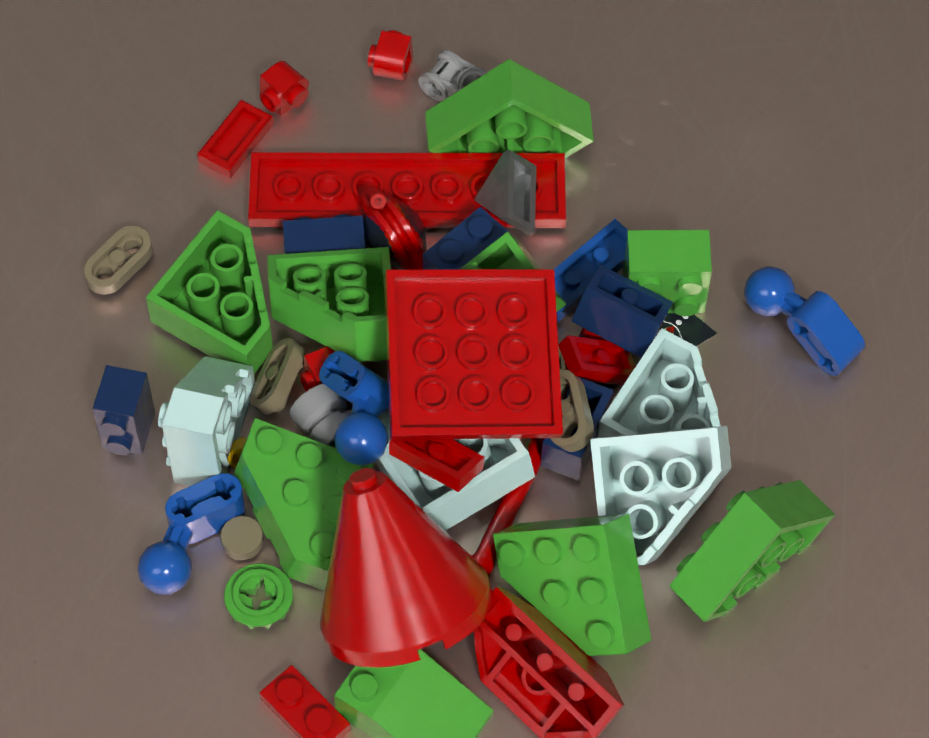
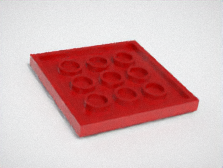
M554 269L385 271L390 440L561 438L563 435Z

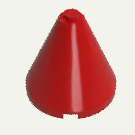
M363 468L355 471L343 486L320 615V629L332 655L345 663L355 666L391 667L421 660L418 650L441 640L445 650L457 644L482 623L492 606L493 592L486 570L385 473L375 471L372 468Z

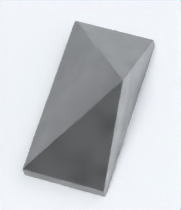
M511 150L503 152L474 201L527 235L535 233L536 165Z

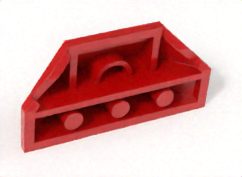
M496 587L492 591L493 601L489 613L473 631L481 682L539 738H598L625 705L608 672L539 610L503 588Z

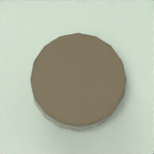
M234 517L227 521L221 530L220 537L223 550L235 560L251 559L263 547L262 528L251 517Z

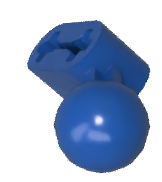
M773 266L759 268L748 277L744 289V297L748 306L755 313L766 317L777 316L781 313L787 315L788 328L816 365L825 373L831 376L839 375L865 349L866 344L862 335L828 294L822 291H815L808 299L801 297L795 293V286L791 277L784 270Z
M336 351L324 361L319 373L320 381L353 404L352 414H349L338 424L334 435L336 450L346 462L358 466L373 464L385 453L389 441L386 426L377 417L389 406L388 381L346 353Z
M225 473L217 474L180 490L169 497L165 506L169 527L164 539L148 546L139 558L137 569L139 579L148 590L157 595H171L182 590L190 580L192 570L191 559L186 552L188 545L221 532L225 523L230 519L245 516L246 509L242 486L235 476Z

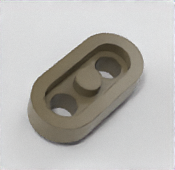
M126 226L110 237L84 265V276L90 290L102 295L112 294L118 291L149 261L153 252L148 232L138 226ZM130 249H138L136 253H127V251ZM103 275L112 276L108 279H100Z
M285 338L279 341L271 349L251 391L250 404L264 415L279 412L288 404L294 381L304 368L305 349L292 338Z
M560 369L563 435L561 438L550 439L563 450L575 452L583 449L590 442L594 432V424L582 380L572 372ZM570 390L569 396L563 400L564 394ZM578 427L576 433L571 436L572 431Z

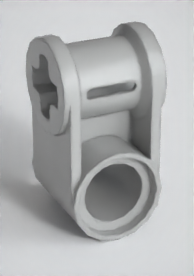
M443 50L437 56V63L429 72H424L419 77L418 83L427 96L442 102L486 74L487 71L461 59L451 51Z

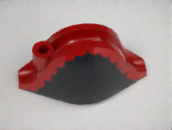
M372 186L361 193L364 233L368 246L370 248L389 247L390 264L399 270H423L422 254L427 251L424 224L417 212L406 203Z

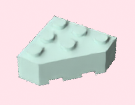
M661 328L599 421L598 438L721 426L718 418V408L710 384L707 383L703 372L702 359L698 347ZM711 494L707 497V499L704 501V503L707 502V500L709 499V497L711 496Z
M205 356L174 387L169 403L163 402L159 412L158 427L163 428L162 446L167 447L166 464L171 467L174 483L192 486L214 475L229 473L231 466L228 463V454L233 441L240 437L250 405V394L255 385L253 366Z
M389 407L383 413L377 415L386 426L389 441L385 453L375 464L381 472L385 473L445 531L535 477L529 452L519 438L453 439L485 457L483 470L461 491L457 492L389 454V442L391 441Z
M727 425L604 436L590 439L598 516L629 514L638 565H646L658 559L731 469Z

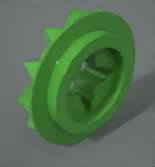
M263 563L251 564L239 569L231 576L225 587L224 601L226 609L233 617L235 623L245 624L251 630L254 627L262 626L269 629L273 623L280 619H285L287 611L293 605V589L286 574L275 566ZM264 583L266 597L270 600H263L260 606L257 607V610H254L252 598L247 596L256 595L258 589H261V585Z

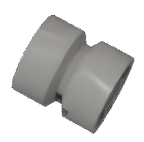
M320 384L309 389L294 402L289 416L304 436H309L310 439L336 448L334 435L338 424L349 414H352V410L346 411L347 404L344 399L326 385Z

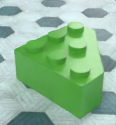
M511 59L499 64L491 71L425 112L428 151L432 153H503L511 150L514 153H565V158L594 142L590 103Z
M217 210L146 296L150 321L212 358L253 366L255 374L273 348L251 229Z
M389 247L267 255L272 319L335 351H342L358 362H380L387 360L384 274L386 270H391Z
M255 418L239 457L234 475L240 481L242 488L245 489L254 507L252 511L266 538L271 540L286 576L325 591L343 486L349 480L352 473L363 468H373L374 463L358 466L346 462L334 447Z
M801 480L784 484L779 482L775 486L766 488L761 486L753 491L745 492L743 490L736 494L727 504L726 510L728 513L722 521L714 523L704 532L701 537L703 544L697 552L689 554L679 563L676 568L679 574L669 586L704 622L726 615L737 606V601L733 598L734 596L740 598L752 588L754 590L759 588L780 570V566L776 563L778 560L784 562L795 553L799 555L812 544L836 515Z
M629 514L518 523L493 534L500 576L588 656L627 654L652 641Z

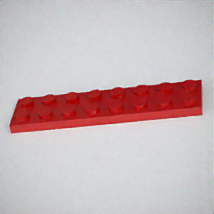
M251 152L249 227H283V221L294 220L299 217L317 219L331 218L341 214L361 216L363 215L361 193L372 186L413 208L423 221L424 228H455L480 207L504 228H515L474 201L503 153ZM516 153L536 165L535 228H566L565 153Z

